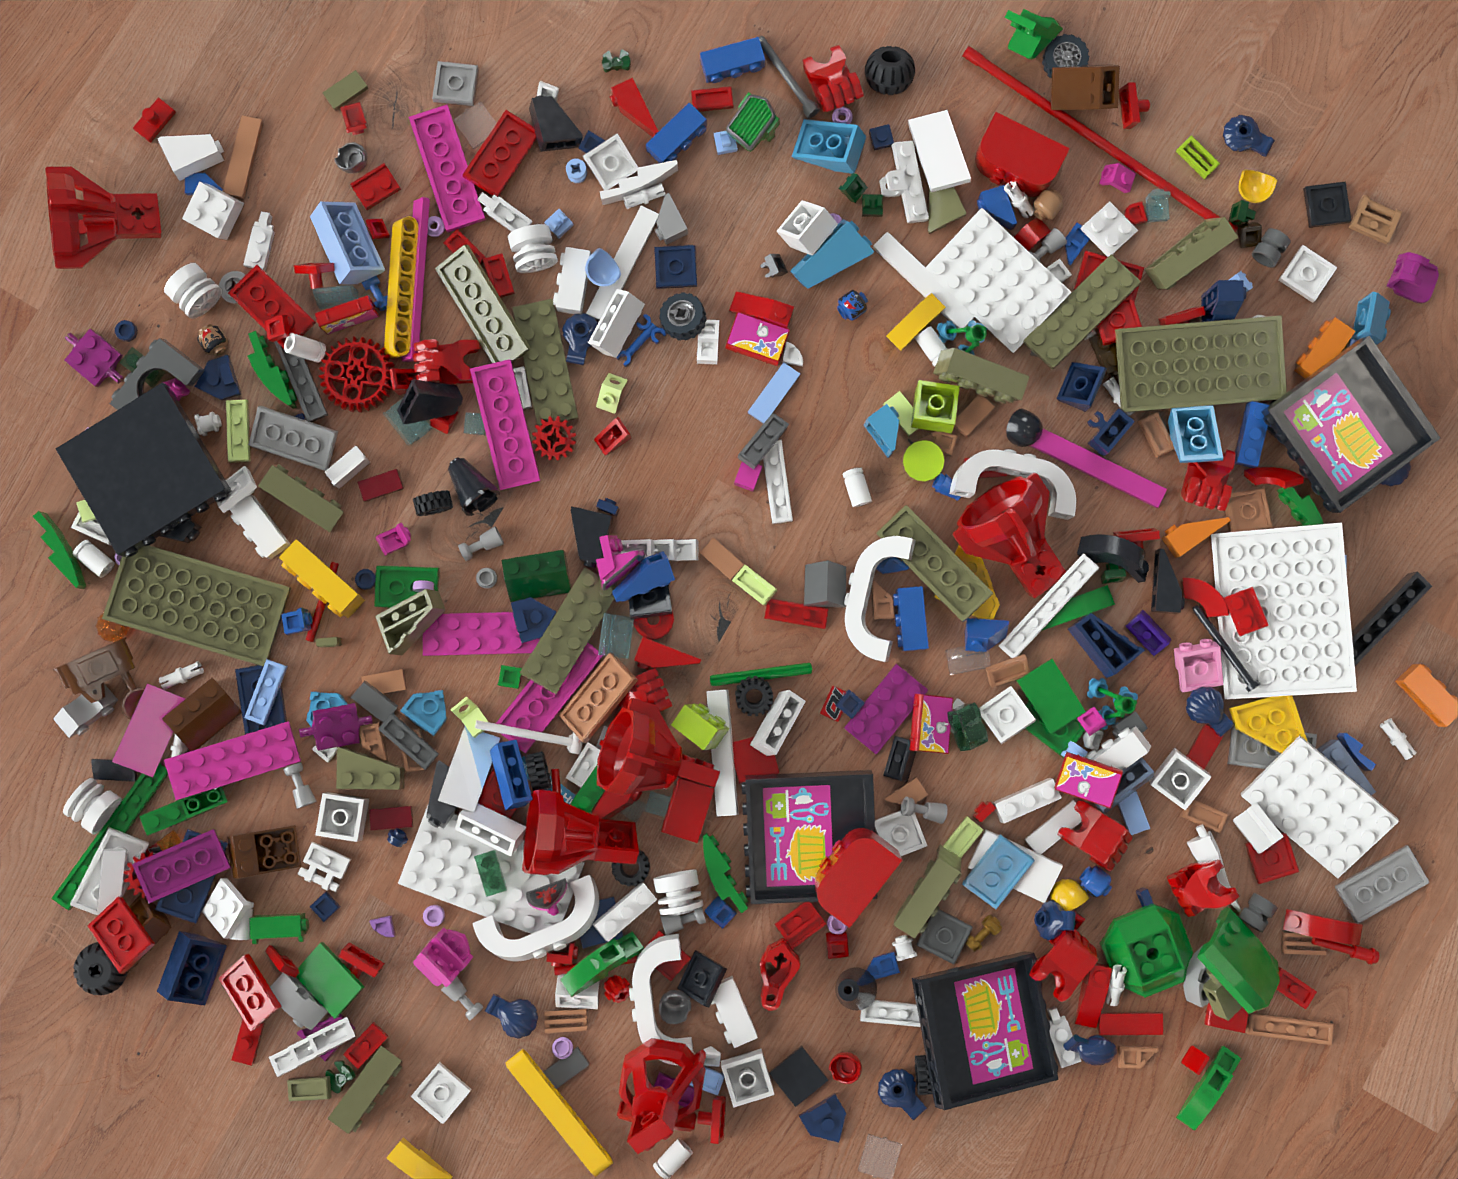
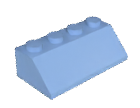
M320 201L310 218L330 263H334V273L339 284H359L383 273L385 268L356 203Z

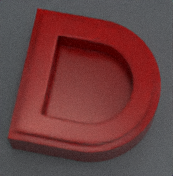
M1142 201L1130 204L1124 211L1123 215L1133 225L1148 221Z

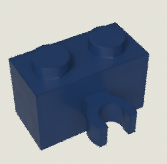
M1119 408L1113 412L1107 421L1104 420L1101 412L1096 411L1094 415L1098 418V422L1095 423L1091 419L1087 422L1090 427L1099 429L1088 444L1103 457L1112 450L1135 422Z

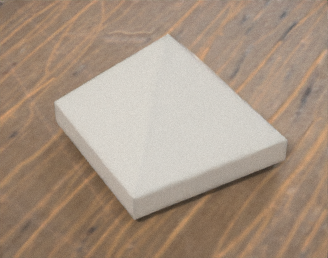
M540 81L537 96H552L557 102L559 88Z
M1098 730L1089 736L1086 732L1082 735L1085 747L1091 750L1095 749L1097 752L1104 733Z
M712 1046L703 1049L706 1052L704 1065L720 1066L721 1053Z

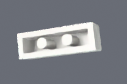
M566 247L565 253H561L560 265H563L562 273H558L557 276L559 291L554 294L553 305H556L558 312L582 314L588 282L585 266L591 255L589 250Z
M616 289L588 343L603 354L617 358L637 318L641 315L645 304L631 293Z
M255 496L244 497L235 508L230 510L233 513L231 518L237 525H242L245 529L243 534L250 542L254 541L257 545L255 549L262 558L266 557L272 560L291 545Z
M790 690L779 692L750 745L766 756L777 755L806 701Z
M1047 778L992 802L996 807L995 812L1001 823L1009 822L1061 799L1059 791L1054 788V780Z
M477 803L474 812L463 809L459 813L455 829L512 856L522 843L526 826Z
M640 883L592 925L609 942L657 899L644 883Z
M733 976L723 979L711 1004H716L718 1009L715 1012L720 1024L724 1023L727 1031L724 1032L728 1044L732 1043L734 1048L758 1038Z

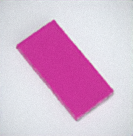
M147 684L112 762L153 777L173 733L162 718L183 702L185 698Z

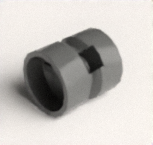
M1269 228L1261 238L1262 242L1258 243L1253 250L1252 257L1258 263L1274 268L1280 260L1281 254L1290 245L1291 240L1283 232Z
M1253 893L1248 901L1249 907L1242 910L1239 918L1252 928L1263 933L1268 925L1267 919L1273 917L1278 907L1262 896Z

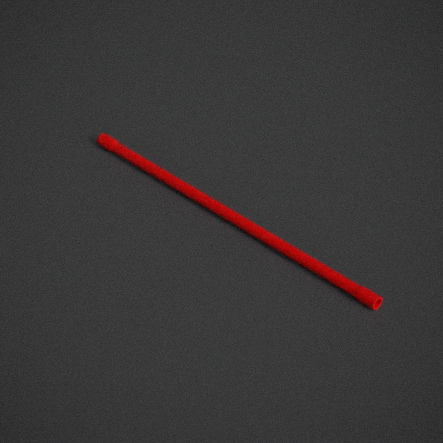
M968 46L964 51L962 57L1006 84L1205 220L1221 218L1063 110H1051L1050 101L993 64L972 47ZM1229 222L1233 230L1236 232L1238 227Z

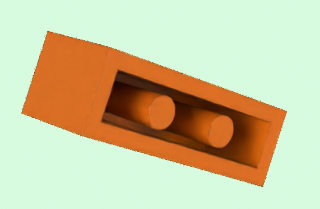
M1336 317L1330 321L1326 320L1319 328L1321 332L1317 338L1314 337L1307 345L1309 348L1307 353H1302L1297 359L1296 364L1298 365L1294 371L1306 379L1340 354L1356 331Z
M1412 664L1395 682L1438 727L1449 726L1458 717V698L1450 695L1445 690V684L1440 680H1436L1431 675L1432 671L1426 665Z

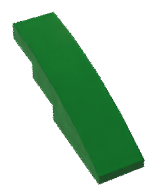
M38 511L32 517L46 531L40 538L54 552L48 559L75 588L85 589L87 586L76 557L73 556V550L49 515Z

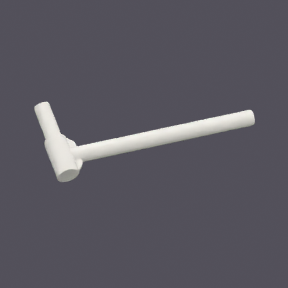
M476 720V729L565 745L569 753L581 754L582 741L574 732L569 737H563Z

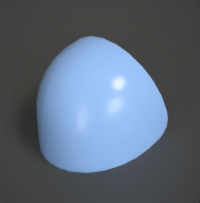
M598 248L589 256L585 271L588 279L593 284L609 286L620 278L621 271L619 266L605 250Z

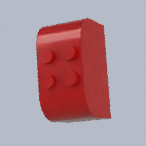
M995 112L977 149L975 163L980 173L990 178L992 183L996 185H1006L1009 183L1012 188L1013 186L1010 181L1016 182L1021 192H1024L1027 197H1036L1043 190L1049 188L1070 148Z
M866 828L854 829L842 841L838 840L832 848V854L829 857H824L819 864L820 869L815 877V888L820 905L849 928L902 862L900 853L895 847L875 832Z

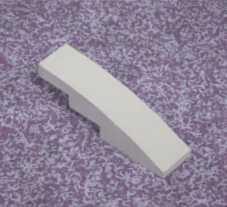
M677 160L638 167V176L618 180L620 188L600 191L602 205L621 201L623 196H628L640 191V189H647L661 183L678 171Z
M697 539L621 541L623 545L621 554L644 550V558L664 551L669 561H698Z
M346 1017L307 1036V1038L289 1046L287 1049L270 1056L269 1059L276 1076L280 1077L356 1036Z

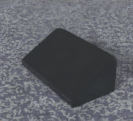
M898 736L894 737L883 776L905 783L908 782L917 752L909 750L910 740Z
M91 759L93 779L136 781L137 771L112 762L113 759Z

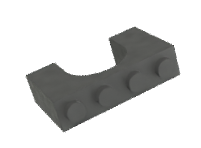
M156 339L150 344V351L147 355L142 356L136 363L137 368L134 372H130L125 377V383L121 389L118 388L112 394V401L109 404L119 410L143 395L146 378L156 370H167L186 386H193L205 370L166 339Z

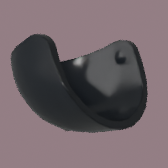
M1021 408L1016 410L1010 417L1006 435L1012 444L1026 447L1034 444L1040 438L1043 426L1041 420L1034 413Z

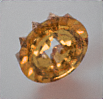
M104 611L97 617L98 621L95 625L98 631L97 634L103 640L115 642L128 634L130 627L118 623L115 625V631L113 629H106L110 623L102 619Z

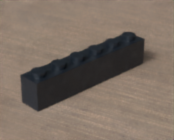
M1418 571L1408 573L1352 630L1355 666L1432 587Z

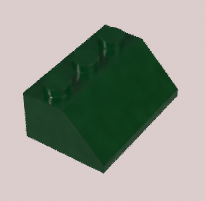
M564 550L501 560L510 602L530 597L536 599L566 594L571 590L566 552Z

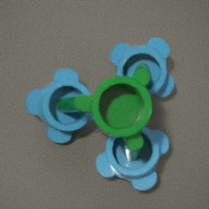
M974 320L969 321L968 326L964 328H956L952 321L937 325L939 338L943 343L947 340L953 341L957 333L965 332V338L972 345L970 347L959 345L958 349L975 355L973 349L978 347L979 343L984 342L987 334V328L981 323H976Z
M1092 678L1089 681L1087 696L1089 698H1103L1105 695L1113 698L1114 707L1117 710L1115 713L1109 706L1105 705L1098 711L1107 723L1106 726L1101 728L1102 730H1106L1109 725L1115 724L1116 717L1123 718L1125 713L1130 714L1135 710L1138 695L1130 692L1126 686H1122L1119 694L1108 691L1104 678L1100 680Z

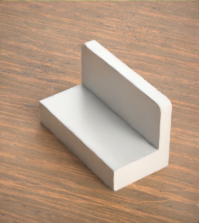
M355 446L324 473L332 481L331 483L340 489L366 467L370 461Z
M1257 802L1233 819L1235 825L1259 854L1284 837Z
M565 974L558 975L555 992L556 1007L598 1009L600 981L571 997L560 981Z

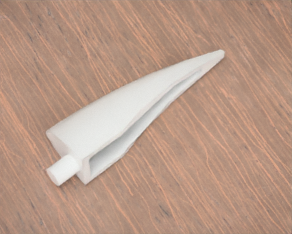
M1203 824L1197 826L1196 830L1199 836L1187 842L1196 861L1202 863L1219 859L1223 864L1219 847L1211 831L1207 832ZM1225 868L1220 869L1217 873L1218 881L1224 887L1231 888ZM1236 899L1233 903H1231V905L1238 912H1241V908Z

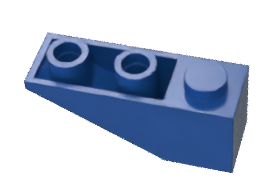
M664 551L644 558L612 591L616 602L627 601L637 594H646L653 588L667 586L671 581L675 580L668 557Z

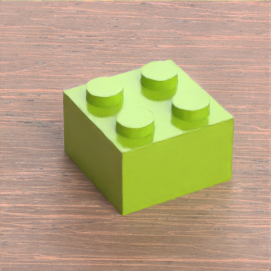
M918 380L915 390L911 428L952 433L956 421L960 386Z
M694 703L685 704L671 724L672 727L703 750L716 749L730 729L725 725V720L717 715L715 717L709 713L710 709L701 703L699 705Z

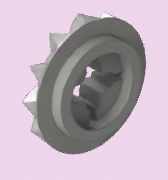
M232 271L225 274L220 280L221 296L227 302L237 303L228 292L234 287L233 281L237 284L245 276L244 273Z

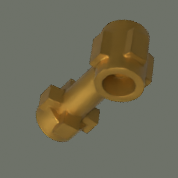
M986 916L982 921L984 928L975 937L970 935L967 938V946L974 952L982 948L980 943L990 933L995 936L1001 931V922L994 916Z

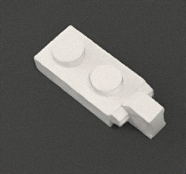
M483 192L478 197V201L486 206L484 211L487 215L511 232L529 226L532 223V220L500 197L493 195L490 198Z
M261 211L259 222L255 221L243 264L245 267L254 268L258 265L263 271L266 270L275 234L273 231L274 226L271 225L272 216L270 213Z
M1055 1006L1048 1008L1050 1037L1054 1044V1051L1060 1067L1064 1068L1081 1062L1079 1053L1071 1050L1067 1051L1063 1047V1044L1072 1037L1065 1016L1060 1017Z

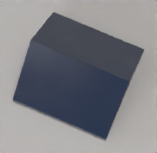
M1072 362L1057 400L1086 412L1093 404L1107 369L1105 367Z

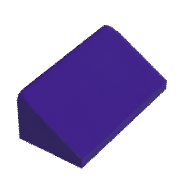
M1144 610L1140 611L1125 626L1153 656L1170 644L1171 638Z

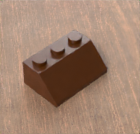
M212 677L165 715L162 720L190 751H194L204 745L242 712Z
M142 893L129 906L155 944L171 929L167 916L163 912L155 910L157 906L153 902L148 903L146 896L142 898ZM144 954L130 969H128V972L133 967H135L146 954Z

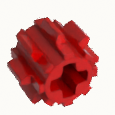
M620 975L609 977L604 982V989L606 990L604 995L609 1001L613 1000L614 1003L625 1001L630 996L628 988L630 983L625 977L621 978Z

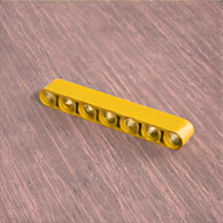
M411 216L394 222L392 226L384 340L385 354H389L392 359L405 356L410 351L418 223ZM395 345L398 346L399 352L396 350Z
M521 1049L505 1062L512 1075L593 1176L597 1177L613 1164L607 1151L560 1092L554 1088L555 1086L525 1049Z

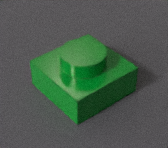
M501 665L498 686L519 689L522 676L520 671L522 668Z

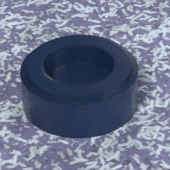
M128 320L120 321L115 327L116 336L124 342H130L137 336V327Z
M362 569L356 574L355 583L359 588L370 590L375 586L376 574L373 571Z

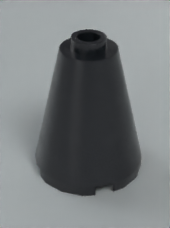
M458 457L449 463L448 471L462 511L466 516H473V512L477 510L481 513L498 500L496 496L497 494L500 495L498 488L465 458Z
M858 967L849 968L842 972L836 981V996L844 1007L856 1011L863 1010L874 1002L877 994V983L869 971Z

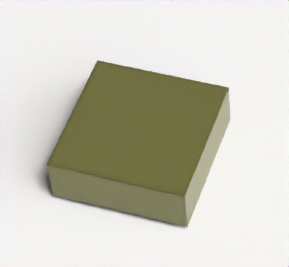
M339 637L316 639V646L320 648L342 645L341 638Z

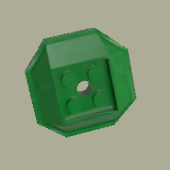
M1150 904L1114 918L1105 936H1103L1099 943L1106 963L1112 968V972L1113 966L1117 964L1122 965L1120 972H1122L1123 967L1127 969L1124 978V988L1145 998L1183 983L1186 978L1189 961L1194 953L1180 915L1157 904ZM1150 948H1154L1151 955H1146Z

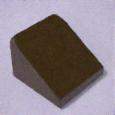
M1258 222L1237 225L1240 248L1253 247L1261 243L1262 225Z

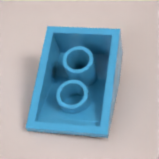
M804 119L792 157L836 172L855 173L866 135L858 125Z
M1214 406L1171 408L1168 427L1170 438L1180 463L1222 461L1223 453Z

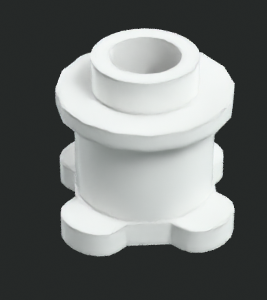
M210 412L209 415L199 416L198 414L194 416L200 435L206 436L207 432L213 430L217 432L219 427L222 426L219 415H215L214 412Z
M907 935L895 938L896 941L892 945L895 946L897 955H895L897 961L917 956V952L913 951L912 938H908Z

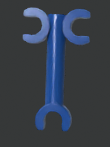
M646 314L643 315L644 319L648 321L646 325H641L639 322L636 323L638 329L643 331L642 334L626 351H621L616 358L619 360L621 356H626L625 367L630 365L631 356L650 336L655 344L659 343V340L655 338L657 333L666 336L665 330L660 327L657 328L656 325L651 323V318Z

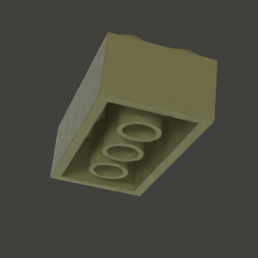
M957 348L941 350L933 372L943 382L958 383L957 386H960L962 389L969 390V388L976 390V394L984 397L988 395L995 397L994 401L1003 404L1022 400L1030 377Z

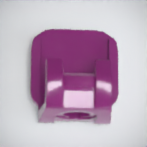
M1411 252L1400 254L1395 262L1396 265L1387 283V287L1393 289L1394 293L1398 296L1416 303H1425L1431 298L1439 277L1438 268L1429 263V259Z

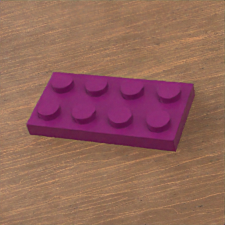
M895 664L867 698L857 714L846 724L844 729L873 753L877 754L913 710L914 694L925 695L928 689L899 665Z
M215 829L132 864L148 903L231 868Z

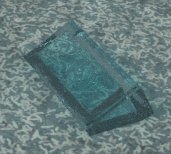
M353 285L313 289V295L319 309L331 308L359 298L358 290Z

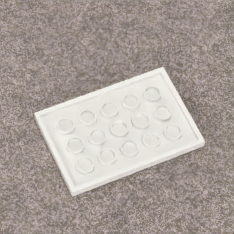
M983 208L972 217L925 268L1012 353L1071 294V291Z
M1299 736L1241 792V796L1251 805L1257 802L1273 824L1286 833L1287 836L1337 878L1346 872L1399 822L1395 815L1302 736Z

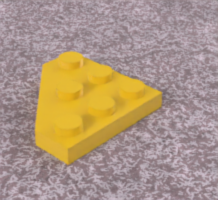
M958 544L954 554L993 592V595L972 616L978 619L993 620L1000 604L984 562L980 557L965 554Z
M1292 695L1268 697L1229 709L1235 729L1279 753H1282L1299 736H1302L1307 741Z

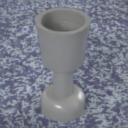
M1053 228L1041 242L1042 247L1035 253H1029L1040 262L1039 259L1047 252L1050 254L1054 253L1066 245L1067 240L1058 229Z
M496 526L480 535L479 541L469 546L467 543L458 545L466 562L472 559L473 552L482 548L490 550L504 545Z
M302 763L284 768L285 775L292 776L296 787L293 790L296 808L299 809L317 802L309 785L303 784L300 772L303 770Z
M905 797L901 804V814L911 816L914 812L921 813L925 819L943 824L947 817V805L927 802L923 806L915 804L913 798Z
M702 907L696 908L694 912L683 916H660L666 935L683 929V924L695 920L699 924L706 923Z
M458 976L449 986H444L441 989L454 1002L457 1000L461 1002L468 1010L465 1015L469 1021L484 1008L480 1003L473 1004L465 995L467 989Z

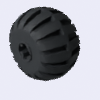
M883 46L876 49L869 56L865 65V77L868 84L874 91L884 95H897L904 92L911 85L915 76V63L911 55L903 48L900 49V47Z
M99 942L85 947L77 956L73 967L74 978L77 980L76 983L85 992L93 995H107L114 992L123 984L128 975V970L124 974L118 972Z

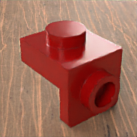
M361 102L340 107L346 125V132H352L353 135L364 133V129L368 127Z
M572 941L569 945V953L549 951L546 962H551V966L556 967L572 964L573 960L578 958L579 946H575L576 941Z

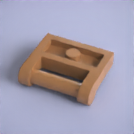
M1363 195L1349 228L1383 244H1388L1402 211L1390 209L1370 200L1369 196ZM1366 207L1389 217L1390 221L1366 211Z

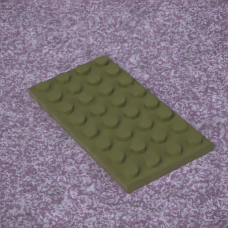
M1282 316L1115 330L1120 405L1123 412L1278 400L1287 393Z
M149 545L138 549V553L132 557L122 556L102 619L264 667L266 659H269L282 618L281 614L284 612L291 588Z

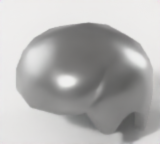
M355 142L347 143L343 147L338 148V156L334 158V161L341 170L349 174L358 173L366 165L367 152L360 144Z
M670 990L665 993L659 1002L661 1019L668 1024H679L686 1021L688 1012L691 1011L689 996L680 990Z

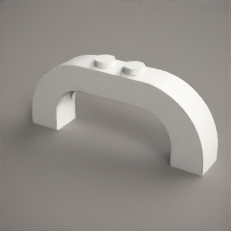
M1010 449L1004 451H982L964 462L952 479L949 494L970 498L975 494L978 477L984 471H996L1024 478L1035 472L1040 476L1050 492L1048 516L1065 520L1075 516L1076 494L1069 477L1055 464L1038 459L1033 454L1020 455Z
M891 536L875 541L861 554L854 573L850 575L849 585H851L850 593L846 594L844 605H847L845 612L846 631L853 645L861 653L872 659L888 662L893 641L874 636L868 630L865 622V614L875 570L883 560L890 557L911 560L916 542L915 539Z
M587 875L570 883L575 896V906L570 916L562 922L521 939L510 940L503 936L499 922L491 915L472 923L475 933L486 949L499 958L508 961L538 959L547 955L546 952L553 949L561 950L566 947V944L586 933L597 916L599 893L595 880L591 875Z
M679 934L665 935L650 942L641 951L636 960L632 978L633 988H629L630 1000L635 1002V1009H632L633 1022H637L642 1043L651 1038L684 1043L694 1054L692 1037L670 1038L664 1035L656 1024L650 979L651 973L656 966L663 962L681 960ZM658 1059V1060H660V1061H662V1062H665V1063H667V1064L677 1065V1064H675V1063H673V1062H670V1061H667V1060Z

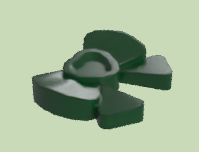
M621 49L620 57L612 58L610 51H607L602 59L604 72L618 71L619 69L630 70L631 61L629 53Z
M343 1060L334 1062L339 1071L338 1074L333 1073L330 1069L326 1070L325 1076H330L331 1090L336 1094L342 1092L346 1082L354 1079L356 1076L353 1069L345 1065Z

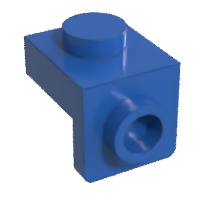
M298 608L297 611L281 614L285 635L311 630L310 624L313 621L311 613L307 609Z

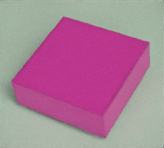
M1095 707L1077 718L1089 736L1107 725Z

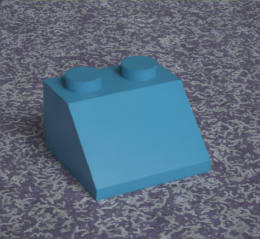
M1372 292L1358 301L1353 330L1356 332L1351 339L1359 340L1362 337L1370 336L1376 345L1381 343L1387 334L1385 325L1391 313V309H1389L1390 301L1377 292Z
M886 404L866 419L864 427L889 458L896 447L899 414L893 406L889 407Z

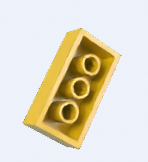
M297 539L280 555L279 558L283 561L281 566L293 576L298 575L297 580L309 590L313 588L312 594L325 604L329 602L330 604L327 607L340 618L343 615L349 618L365 601Z

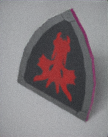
M564 878L526 892L529 905L535 909L547 911L552 916L557 915L559 910L556 904L566 892L567 880Z

